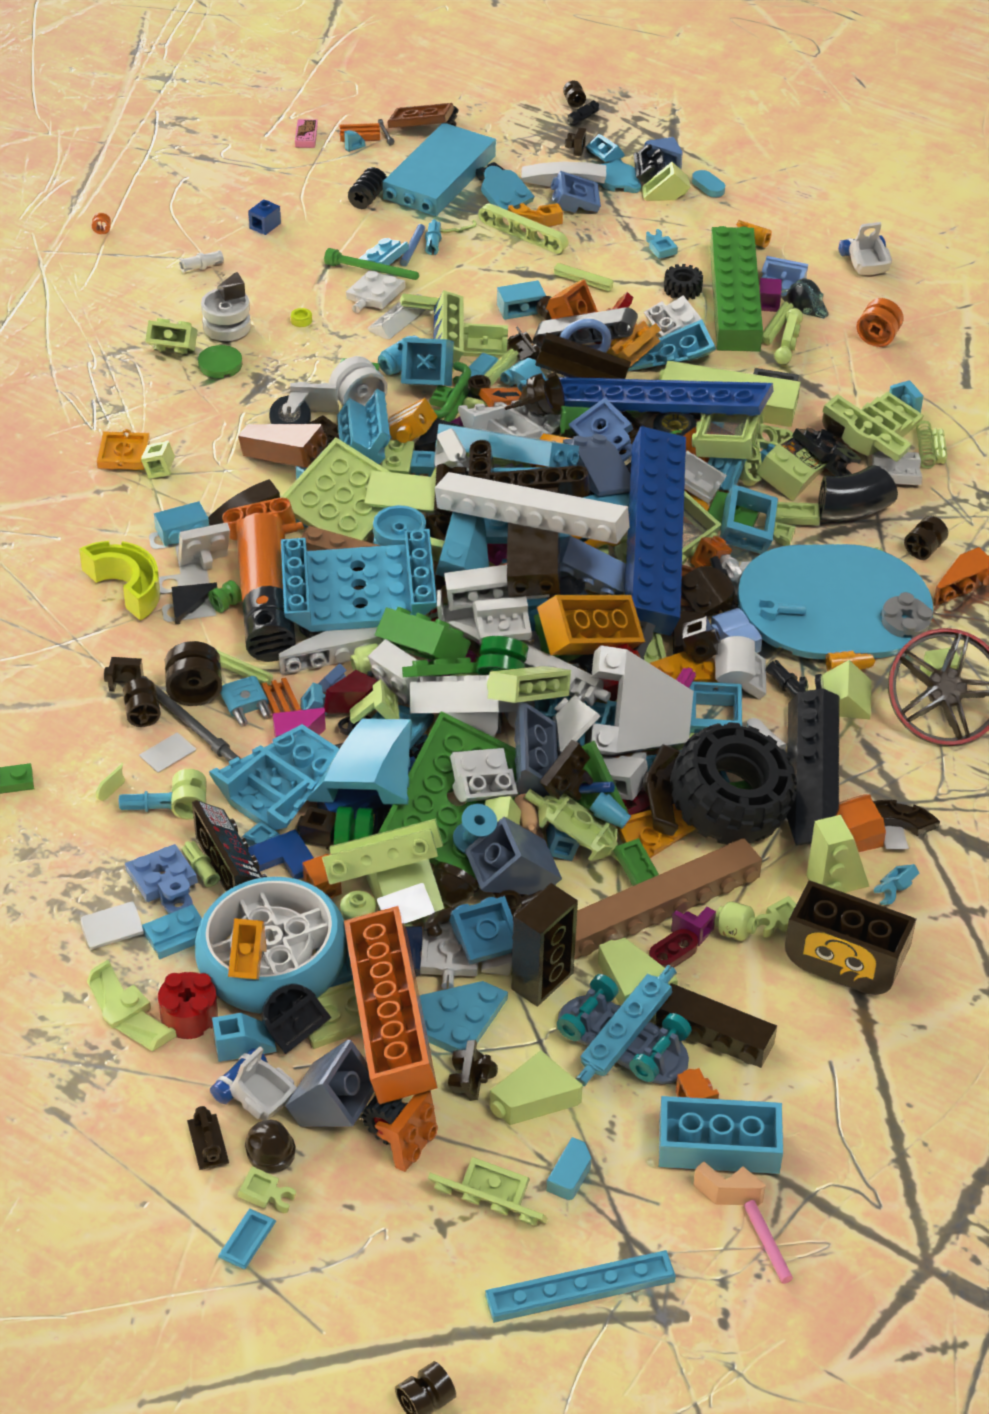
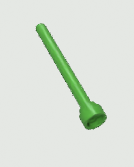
M328 248L324 255L326 265L336 266L341 263L412 280L419 278V273L416 271L345 256L338 249Z

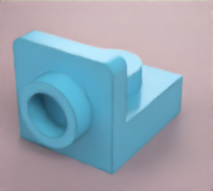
M910 380L890 386L889 392L921 413L924 395Z

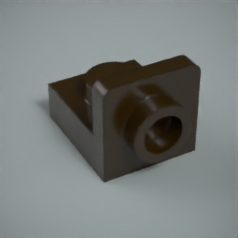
M111 657L109 667L104 669V682H108L109 692H115L117 682L128 683L133 679L144 676L142 658Z

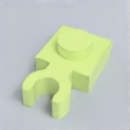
M790 896L768 906L766 914H760L755 917L758 918V927L766 925L763 929L764 937L771 936L777 927L782 932L787 931L789 918L796 906V903Z
M251 1166L239 1189L238 1197L264 1209L271 1202L279 1212L288 1213L290 1205L283 1202L281 1198L287 1197L294 1200L296 1191L287 1186L277 1187L279 1178Z

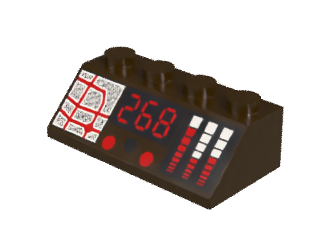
M198 800L193 801L192 808L196 840L204 854L209 856L210 864L216 873L219 874V881L224 890L227 892L244 882L267 877L265 873L261 875L255 855L251 856L249 854L246 839L238 835L235 820L233 818L229 819L224 809Z

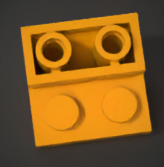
M645 321L639 324L636 323L632 335L613 339L610 344L611 348L606 353L631 361L630 366H632L660 342L656 334L661 329L656 323L651 327Z

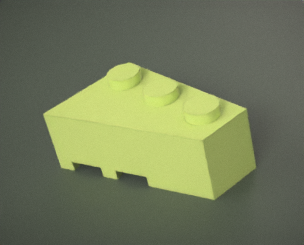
M841 815L817 820L814 824L806 876L808 880L847 893L870 887L855 839Z

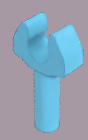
M773 595L762 597L759 602V607H763L761 608L760 616L767 620L774 621L780 613L806 614V605L778 603Z

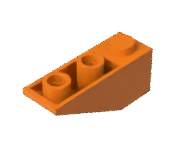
M980 547L959 555L936 586L934 606L949 602L963 594H968L975 589L989 585V556Z

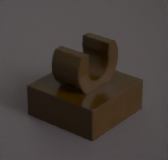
M578 128L576 134L568 133L567 139H565V147L574 148V156L581 157L586 146V128Z

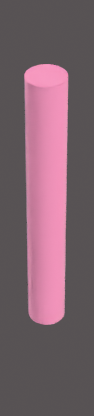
M754 1200L746 1202L744 1207L781 1283L786 1284L790 1282L793 1277Z

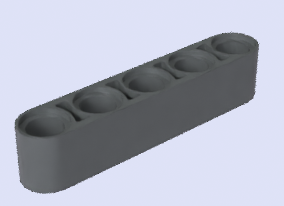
M619 308L545 320L539 323L533 338V344H536L541 349L546 332L560 337L562 331L568 325L581 319H595L604 323L611 333V340L629 337L635 328L638 314L631 308ZM582 328L572 333L568 340L579 344L602 341V334L594 328Z

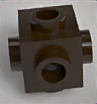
M707 616L683 624V648L687 654H691L694 662L701 659L706 660L718 654V643H721L720 635L716 628H712Z

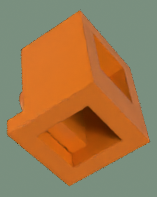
M700 1068L688 1069L681 1074H677L676 1094L678 1097L719 1099L718 1090H713L710 1080L704 1078Z

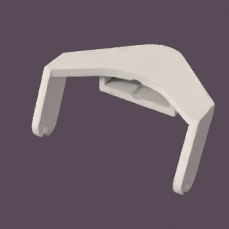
M450 428L437 434L434 456L435 468H437V465L444 463L451 468L467 467V471H469V457L466 456V450L455 431ZM494 464V468H502V466Z

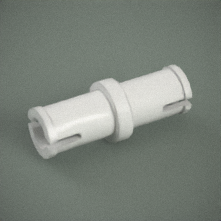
M221 250L206 254L201 252L193 257L179 259V266L183 273L195 269L204 270L208 266L223 264L224 257Z

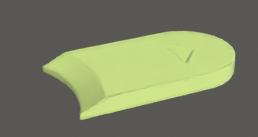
M123 762L100 782L96 789L97 799L101 801L106 800L124 784Z

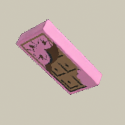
M298 119L295 147L315 148L318 128L317 119Z

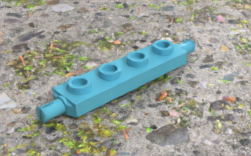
M667 965L659 977L647 974L582 1053L580 1058L585 1068L576 1077V1080L582 1083L583 1086L587 1085L594 1074L606 1076L672 994V986L668 983L677 973L673 967Z

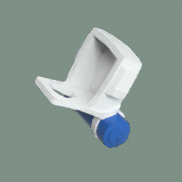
M881 222L862 224L855 239L847 238L839 242L838 250L840 255L851 257L853 266L860 275L883 273L889 271L892 258L890 251L886 248L884 237L879 235L882 226ZM867 229H875L869 236L864 234Z
M260 1046L257 1049L251 1048L247 1053H244L239 1058V1061L223 1076H220L216 1083L210 1087V1093L221 1104L226 1105L232 1099L240 1101L246 1111L255 1118L264 1121L272 1118L285 1106L297 1087L294 1085V1080L281 1068H274L268 1064L263 1054L264 1049Z

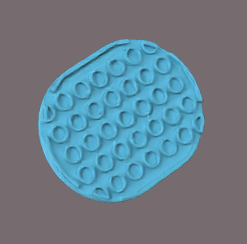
M852 544L788 545L766 551L747 565L740 578L737 591L739 609L744 612L749 623L756 627L764 641L775 648L781 647L792 651V655L811 659H826L827 653L848 652L852 650L854 653L871 654L874 658L897 655L903 646L911 640L912 635H904L901 638L891 634L882 624L883 618L881 613L888 599L900 596L903 592L912 594L914 598L922 601L933 612V602L929 589L914 569L889 553L867 546ZM773 595L778 603L806 605V614L780 613L774 621L767 620L760 616L761 608L763 607H759V602L762 597Z

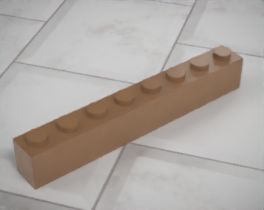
M740 839L577 910L575 959L590 955L593 951L599 949L600 944H604L607 941L635 935L651 925L660 924L665 919L672 917L675 911L684 913L696 905L707 903L712 898L723 893H729L741 885L754 882L760 877L762 858L745 839Z

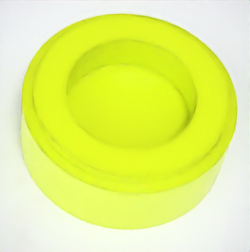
M306 308L293 310L290 314L292 325L296 327L309 326L312 323V312Z

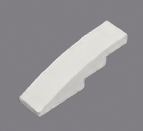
M587 162L539 163L522 166L521 170L522 182L551 187L553 178H557L560 171L599 183H605L606 165Z

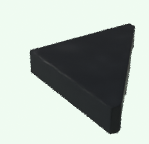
M217 582L171 587L175 624H180V620L189 612H194L205 602V598L208 597V593L217 588Z

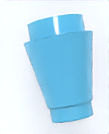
M603 792L599 794L589 809L594 813L593 816L621 829L624 828L631 817L610 794L605 795Z

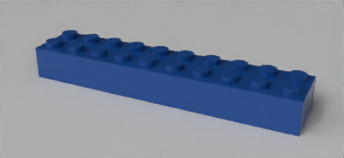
M640 426L632 444L629 496L630 528L627 535L624 595H632L639 621L656 625L653 632L671 636L680 619L686 437Z

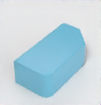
M574 1137L570 1139L547 1179V1192L566 1200L574 1199L591 1169L592 1158L585 1142Z

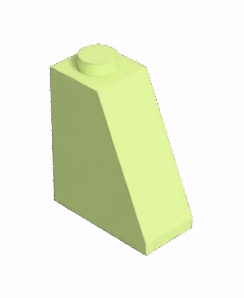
M627 938L610 940L599 945L598 964L603 974L610 977L618 986L619 993L615 998L620 1006L647 974L659 977L665 969ZM675 975L669 981V985L671 983L678 985V980Z
M540 1050L490 1090V1109L497 1118H502L509 1125H513L578 1106L582 1103L583 1085Z

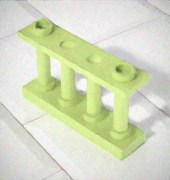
M432 819L330 846L331 855L322 857L329 884H334L438 857L436 848L442 847L443 842L437 820Z

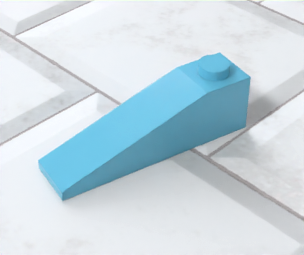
M701 319L660 337V342L630 366L628 371L663 366L667 364V361L680 363L693 361L715 352L716 347Z
M452 512L435 574L445 577L444 573L489 567L485 519L483 517Z

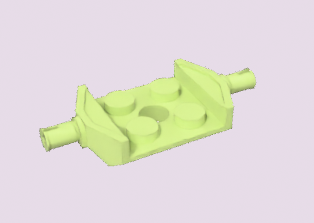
M529 789L524 799L538 806V819L541 828L549 821L556 829L565 832L577 840L581 846L592 850L593 852L588 858L590 861L606 858V856H612L619 861L613 851L618 845L616 842L617 828L593 816L592 812L564 793L558 800L547 795L543 798Z

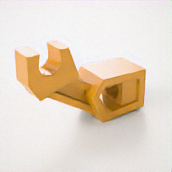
M524 203L520 204V209H515L513 205L508 206V211L547 227L563 224V211L558 203L539 206L536 211L531 210Z

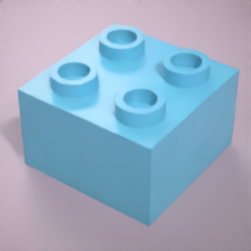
M403 338L401 383L408 385L452 386L454 341L447 339Z

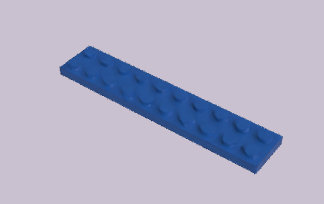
M559 377L564 391L565 406L591 408L606 398L619 412L638 411L643 413L657 411L660 413H704L705 415L720 413L725 415L746 414L748 416H755L761 414L774 392L773 383Z

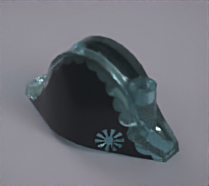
M802 278L792 284L789 289L781 292V298L785 302L792 303L793 308L799 309L803 314L823 319L829 316L823 302L824 294L821 293L819 287L812 280Z

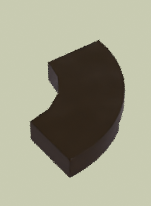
M897 800L873 801L881 817L884 819L885 826H900L910 830L916 836L939 828L940 821L929 811L913 804L912 807L899 804Z

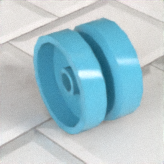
M402 505L387 507L379 511L373 521V544L380 546L405 544V531L426 529L424 515L415 508Z

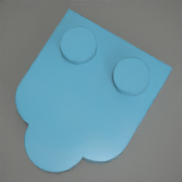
M489 166L485 169V179L481 186V192L491 204L508 210L509 205H513L515 209H518L521 203L527 205L533 202L535 196L515 172L502 170L497 166Z

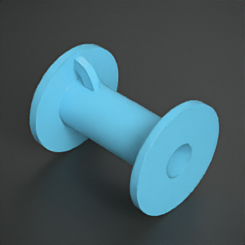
M473 804L464 810L462 824L457 826L453 834L454 844L459 851L466 854L465 849L479 837H487L494 832L497 826V817L493 810L483 804Z

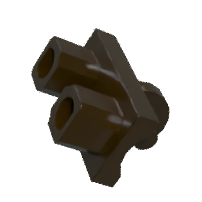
M467 1040L466 1049L453 1051V1066L455 1070H462V1073L450 1074L448 1078V1086L452 1093H466L470 1101L478 1100L481 1083H487L488 1079L494 1078L498 1073V1065L491 1060V1056L484 1055L476 1049V1040Z

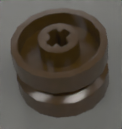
M188 641L175 645L168 651L164 659L166 692L172 700L186 706H201L212 702L219 696L222 690L220 654L214 647L204 642Z

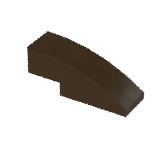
M270 479L255 484L217 508L208 517L209 526L224 523L222 516L229 509L280 498V492Z

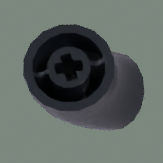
M876 465L868 466L859 472L849 475L823 476L818 498L820 520L840 521L861 518L889 507L895 503L898 497L897 486L893 478L886 470Z

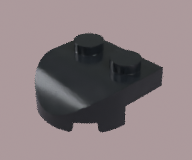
M295 983L286 984L274 990L264 1002L261 1012L264 1027L285 1054L332 1018L317 999L314 992Z

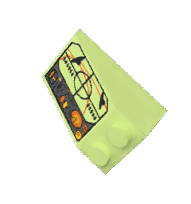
M790 436L778 443L766 455L756 473L794 501L825 469L828 461H821L795 438Z

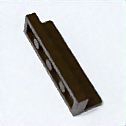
M546 332L535 365L569 378L625 379L631 361Z

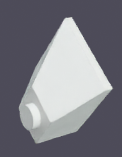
M575 696L569 700L563 698L554 708L557 711L553 716V721L556 723L558 757L571 740L576 742L600 717L596 711Z

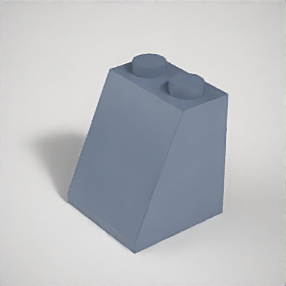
M506 817L497 822V826L491 835L479 837L465 849L479 886L484 892L500 893L504 890H514L519 894L530 895L543 890L550 883L556 885L562 880L546 841Z
M346 1040L313 1062L285 1105L300 1127H353L372 1097L374 1089L370 1081L368 1064L352 1040Z

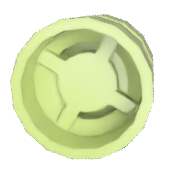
M183 769L175 773L172 778L171 809L174 815L186 820L194 819L192 802L198 800L206 803L207 781L205 775L199 770Z

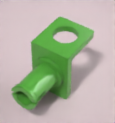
M561 406L560 433L564 434L565 430L570 429L569 423L590 408Z

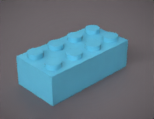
M661 1096L658 1167L696 1169L702 1162H705L714 1170L738 1171L744 1166L748 1171L754 1173L780 1174L783 1157L782 1103Z

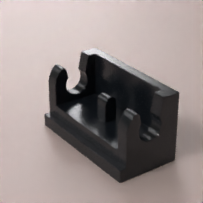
M651 144L646 145L638 153L635 152L633 154L636 177L644 184L665 168L662 150L658 149L652 155L647 154L652 149Z

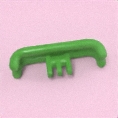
M455 362L453 364L455 370L462 372L461 376L453 378V382L456 384L455 387L438 385L429 400L431 405L442 408L434 410L438 419L444 418L445 421H453L458 414V407L463 405L464 399L468 397V392L470 391L468 389V380L471 377V370L462 362Z

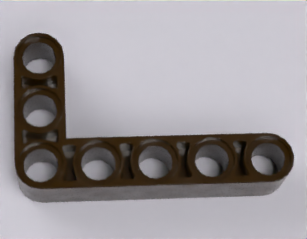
M477 440L470 445L469 476L534 489L558 488V493L581 498L590 493L588 471L583 466L494 472L491 444L486 440Z

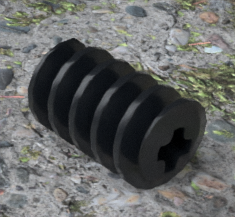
M375 167L367 168L353 186L350 187L348 191L349 202L358 209H366L383 190V181L387 178L386 174Z

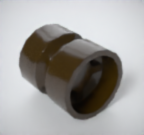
M435 1361L417 1372L418 1378L410 1376L395 1386L397 1399L406 1414H432L434 1406L441 1408L456 1398V1390L451 1378L444 1368Z

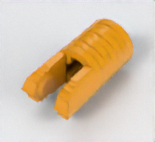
M738 220L737 227L754 228L755 245L764 248L769 245L772 237L770 229Z
M853 650L827 653L826 669L828 672L848 660L859 669H869L874 666L876 660L871 654L854 653Z

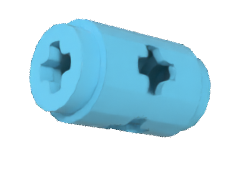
M413 335V336H406L405 338H419V337ZM403 339L383 350L377 358L381 370L387 375H395L402 370Z

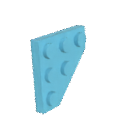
M480 981L420 995L429 1043L451 1053L466 1049L467 1040H476L478 1044L507 1001L508 992L487 982Z

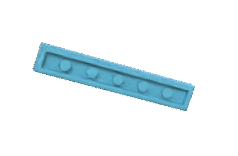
M667 1250L488 1289L485 1290V1297L493 1323L674 1283L676 1275Z

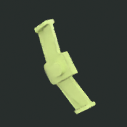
M109 960L91 969L87 983L101 1009L103 1019L111 1028L119 1030L152 1052L176 1037V1031L173 1028H168L145 1013L151 1009L150 1001L134 984L123 990Z

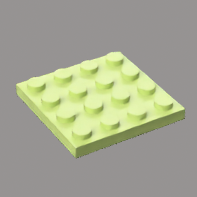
M335 437L280 498H287L290 501L295 518L303 524L366 541L373 534L374 517L379 511L385 509L364 505L367 493L366 485H369L372 470L390 471Z

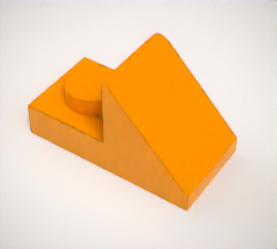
M234 918L228 977L259 980L262 952H267L264 921Z

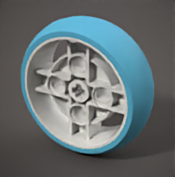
M263 877L250 880L222 894L204 914L195 940V958L200 973H206L211 977V982L216 989V995L224 1002L236 1008L253 1013H261L268 996L274 990L286 984H300L314 992L317 998L320 997L339 976L345 963L348 949L344 919L335 903L317 887L289 877ZM234 918L264 921L267 952H262L259 980L228 977ZM317 948H320V949L315 953V955L312 956L313 950H314V949H317Z

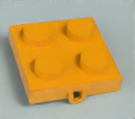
M124 429L122 432L103 431L97 457V468L144 470L141 457L150 443V434L135 433L129 429Z

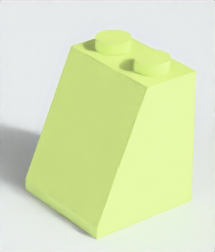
M429 859L369 874L366 877L379 911L381 909L377 902L378 898L420 883L424 884L434 911L445 909ZM431 915L405 923V926H413V924L421 922L424 925Z

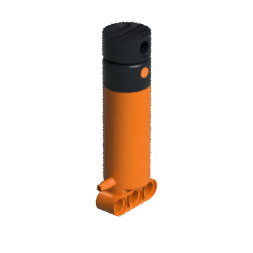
M283 497L227 510L222 516L223 522L228 523L230 529L229 538L237 540L246 650L250 656L265 662L279 661V653L296 645L294 622L285 618L281 539H285V534L302 530L304 526L302 522L296 523L291 503L287 498Z

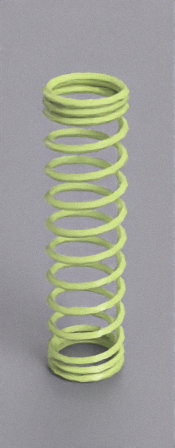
M922 420L916 425L919 455L921 458L920 465L923 468L929 469L936 464L932 427L929 421ZM921 424H928V425H929V426H927V425L921 426L920 428H918ZM922 427H928V428H929V429L920 430ZM933 459V461L929 463L923 462V460Z

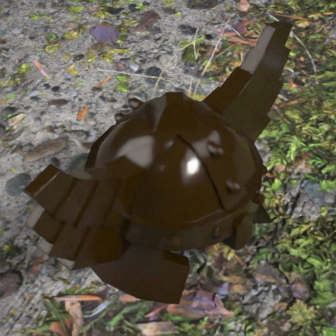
M556 372L548 374V380L546 381L542 373L527 379L525 386H522V394L519 397V401L504 407L505 410L525 405L529 412H534L538 416L544 417L547 414L561 415V406H565V396Z

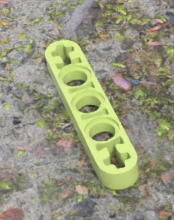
M488 203L478 212V216L484 224L558 254L568 247V238L562 232ZM503 217L508 220L509 225L504 223ZM520 224L526 228L527 232H524L520 228ZM537 231L543 235L544 240L538 236Z

